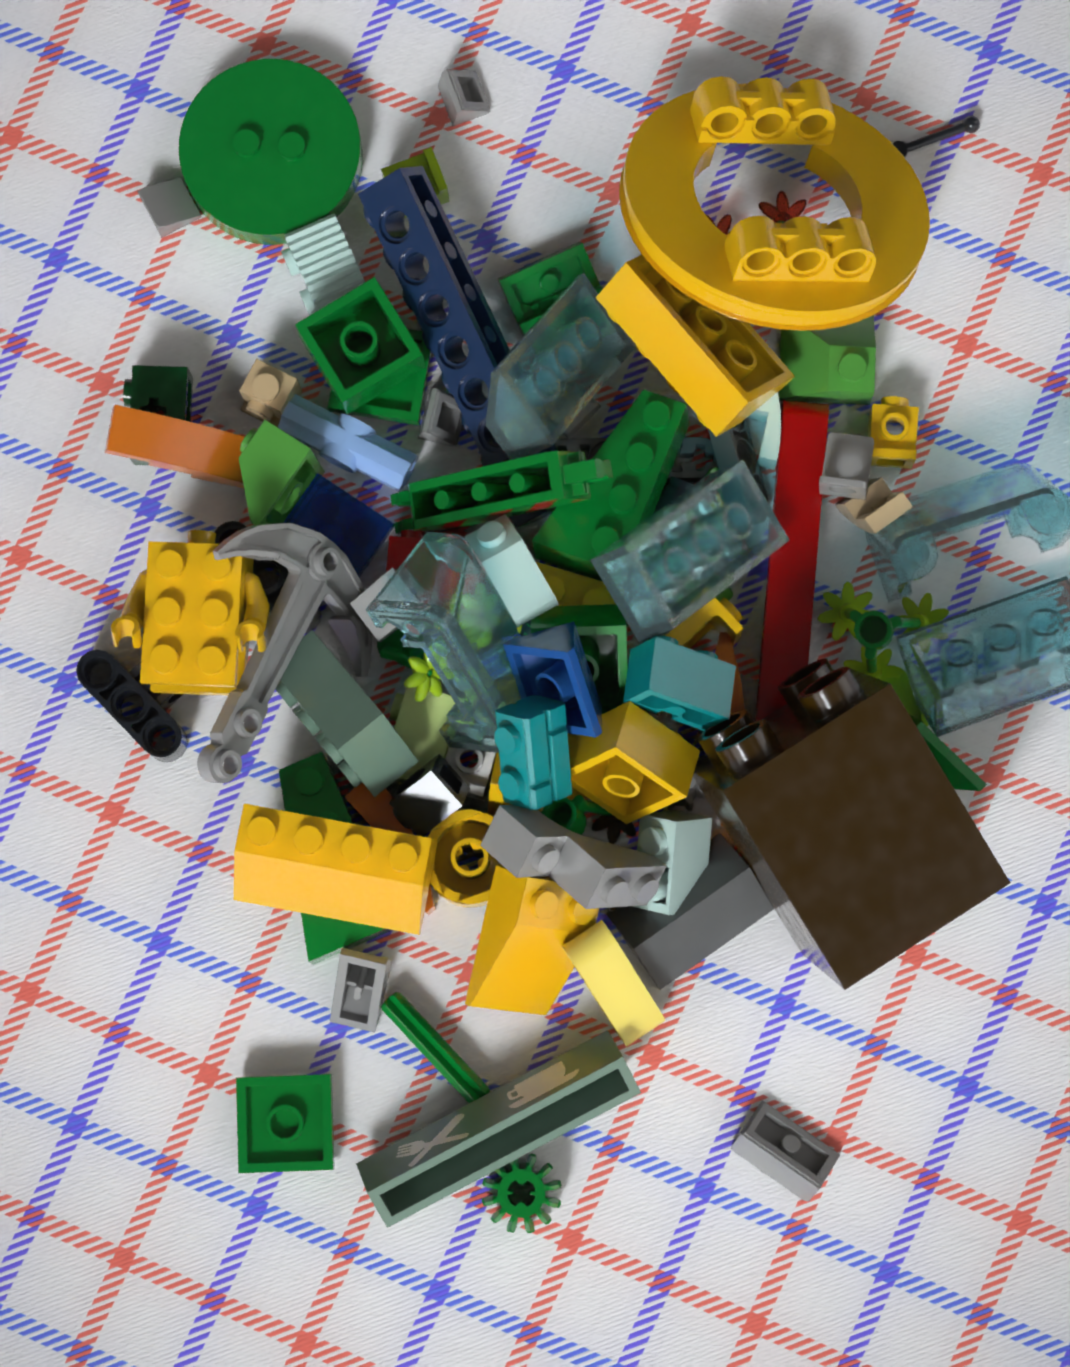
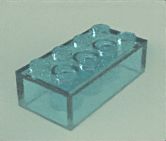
M741 460L705 476L590 561L638 642L677 627L787 543L789 538L745 462Z

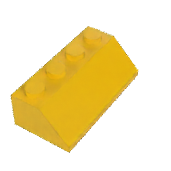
M643 255L627 261L596 296L599 303L606 309L610 319L619 324L636 344L638 351L652 362L665 377L670 388L685 400L696 413L699 421L709 428L716 437L744 421L795 377L749 323L722 315L686 296L665 280Z
M244 804L234 850L233 900L420 935L438 841L423 836Z

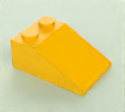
M496 865L465 1004L471 1007L547 1015L574 969V965L562 946L596 924L599 908L585 909L549 876L516 878L504 866Z

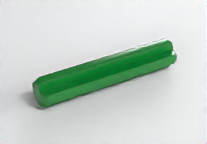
M395 992L383 1002L381 1006L382 1011L468 1103L490 1093L489 1087L402 993Z

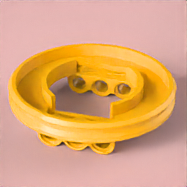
M724 76L713 77L704 81L698 86L697 90L680 95L663 104L641 124L628 148L619 184L620 207L626 228L633 242L649 264L671 285L701 305L727 317L761 327L797 331L825 330L857 323L877 314L899 298L909 286L922 259L929 237L930 217L927 199L911 165L902 153L877 129L848 110L831 103L826 85L816 79H802L793 83L788 88H784L776 79L768 77L758 78L744 84H738L732 78ZM717 143L812 145L804 168L825 180L840 195L851 217L840 218L828 225L806 216L795 217L783 224L774 223L773 220L765 216H751L735 224L730 234L726 235L709 220L702 210L695 194L694 180L703 170L710 166Z

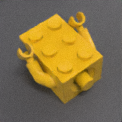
M190 530L188 531L187 543L148 541L147 569L139 573L125 600L121 616L116 618L111 624L114 647H118L119 641L126 636H132L133 648H140L142 645L140 683L150 684V691L153 693L228 696L232 690L237 688L248 664L249 641H257L259 652L266 650L264 632L270 605L259 577L253 573L254 559L236 556L215 560L212 551L219 545L215 544V532ZM142 627H143V639H142V637H141V631H140Z

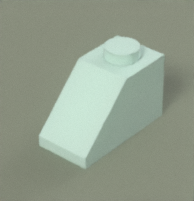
M506 514L484 524L476 531L465 536L484 577L517 627L559 605L526 544Z

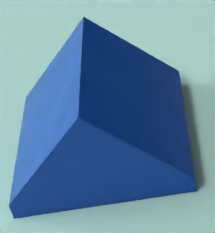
M574 621L509 639L503 643L521 699L531 695H539L562 701L566 708L567 733L597 737L602 733V704Z

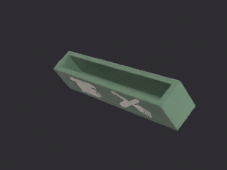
M607 1030L356 1163L367 1194L388 1228L640 1094L641 1091L616 1043Z

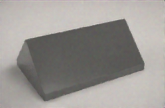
M719 833L710 840L709 863L674 915H666L633 906L617 907L615 911H608L606 915L658 989L661 990L774 910V907L750 867L722 834Z

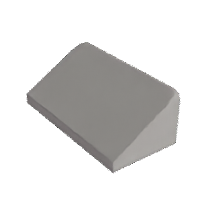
M763 1100L731 1146L735 1153L804 1201H810L818 1192L840 1157V1154Z

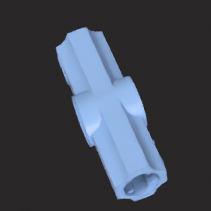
M297 394L288 402L278 425V428L304 445L319 451V455L333 465L351 473L358 471L398 492H401L408 483L418 460V455L376 435L377 432L364 422L344 413L338 416Z

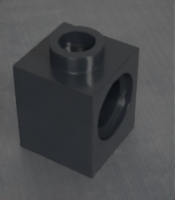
M438 754L397 787L389 804L393 807L395 817L405 828H412L418 836H424L463 805L470 787L448 762Z

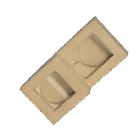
M882 477L869 480L866 500L845 497L835 504L839 512L849 521L871 534H876L913 507L903 491L892 493Z

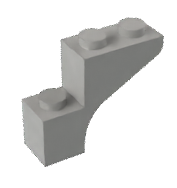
M499 805L480 845L516 878L549 876L585 909L647 905L657 893L659 881L667 865L653 855L577 834L555 823L539 810H529L516 805Z

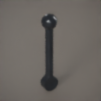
M973 115L967 116L963 123L908 143L895 141L892 144L906 157L907 152L965 131L975 133L980 128V121Z

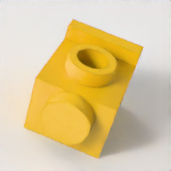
M886 396L881 398V404H872L869 411L868 437L874 439L871 466L912 469L917 454L916 442L919 407H910L909 399L898 396ZM888 422L900 423L903 431L898 435H892L887 431L886 424Z

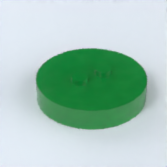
M252 60L233 66L217 75L201 89L192 101L183 119L179 136V160L182 174L191 196L199 209L222 231L251 243L264 245L287 244L285 234L334 213L338 217L352 199L361 176L363 165L362 141L356 117L348 100L340 89L323 74L311 67L290 60Z

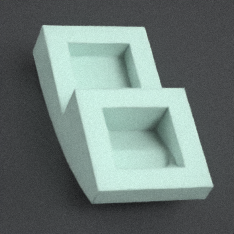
M778 392L748 417V419L766 422L757 464L759 467L775 470L781 436V410Z

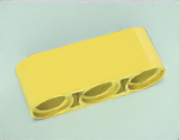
M602 920L562 946L626 1047L666 1021L618 942Z

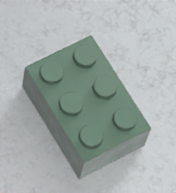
M311 630L306 634L297 647L275 690L290 708L296 703L299 704L292 711L313 736L321 731L315 739L337 765L344 759L338 765V768L354 788L363 783L375 797L419 761L380 709L316 633Z

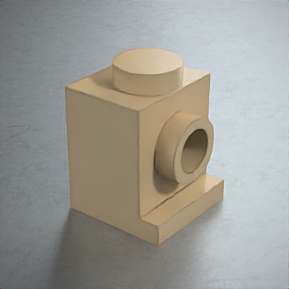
M256 359L239 390L244 399L240 410L262 422L267 420L278 427L281 415L288 402L295 394L300 396L302 393L298 379Z

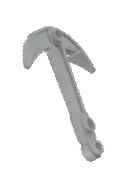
M293 523L248 526L226 538L212 551L215 560L236 556L255 560H274L288 569V576L267 620L264 632L266 650L259 652L258 645L256 644L237 688L229 693L210 732L211 744L205 746L198 756L197 767L199 774L207 782L228 783L239 775L242 768L241 756L248 753L256 735L259 734L262 722L268 712V702L322 600L337 615L330 617L329 624L343 644L355 676L367 677L369 673L372 655V633L350 605L353 600L365 591L360 578L346 554L333 541L320 532Z

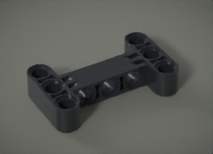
M236 521L223 523L215 530V544H221L226 538L247 526ZM254 559L253 573L255 575L264 568H273L279 573L278 581L275 585L264 589L270 605L269 612L271 613L288 576V569L274 560ZM320 606L305 634L314 630L320 623ZM97 649L84 654L78 661L76 668L77 678L82 686L152 757L166 763L176 761L182 757L187 749V734L167 710L183 694L151 692L150 684L140 683L141 661L128 672L106 651ZM98 663H109L112 672L108 681L98 685L92 684L90 681L92 668ZM132 695L141 696L144 703L142 711L135 717H124L121 710L124 700ZM163 728L173 729L176 738L172 747L164 751L156 750L153 746V738L157 731Z

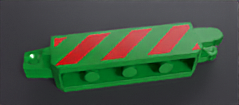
M551 451L409 483L407 491L390 495L392 506H410L412 518L402 519L394 523L395 533L401 534L402 530L442 532L493 521L504 514L507 517L589 500L591 499L589 484L613 479L611 459L586 460L585 452Z

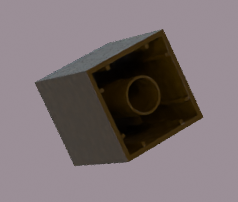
M824 658L799 669L778 686V690L787 704L767 717L754 722L748 711L744 709L730 714V719L706 729L697 739L706 755L697 761L693 778L746 864L752 870L802 955L846 990L1010 884V881L892 685L847 666L834 670L828 659Z

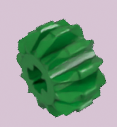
M530 1153L528 1155L525 1168H520L518 1158L510 1162L513 1171L508 1173L504 1166L495 1170L503 1178L501 1182L492 1178H484L483 1186L497 1189L498 1195L486 1196L482 1199V1203L484 1206L500 1203L501 1208L491 1216L493 1223L500 1221L506 1212L511 1215L507 1225L508 1232H515L519 1217L524 1218L527 1233H533L535 1225L531 1215L536 1213L539 1219L547 1225L551 1222L552 1218L541 1208L543 1203L553 1208H559L561 1205V1200L558 1198L546 1196V1191L561 1188V1181L552 1180L544 1184L542 1180L544 1176L551 1172L553 1166L550 1163H546L538 1173L532 1171L537 1158L536 1154ZM516 1180L521 1185L527 1181L532 1183L535 1191H531L530 1195L535 1196V1199L531 1204L527 1205L524 1201L514 1204L510 1200L509 1195L514 1193V1191L509 1190L512 1182Z

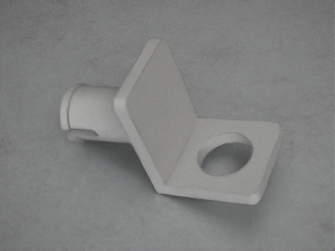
M835 432L828 434L823 472L819 478L820 494L866 500L874 448V439L872 437Z

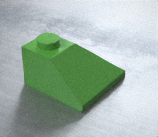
M874 315L857 323L825 330H781L780 359L795 377L778 391L779 401L870 405L875 390L876 340Z
M264 420L258 429L253 428L248 432L240 446L242 453L239 456V464L250 521L253 525L291 523L325 471L311 448L267 420Z

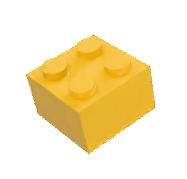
M631 701L602 714V733L599 736L589 737L569 734L568 736L572 787L625 824L687 797L700 750L684 740L679 733L670 730L649 715L646 710L639 708Z

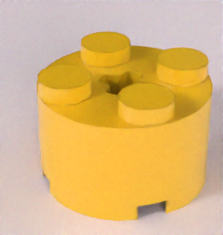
M473 809L456 811L434 827L428 835V838L438 841L430 883L441 897L458 906L475 908L487 905L495 866H503L480 846L494 816ZM472 847L475 854L482 852L484 854V857L478 860L479 868L470 871L467 865H458V861L464 858L463 850Z

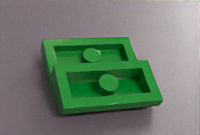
M580 241L497 278L537 366L621 329L619 324L610 319L606 309L596 299L603 286L600 285L584 245Z

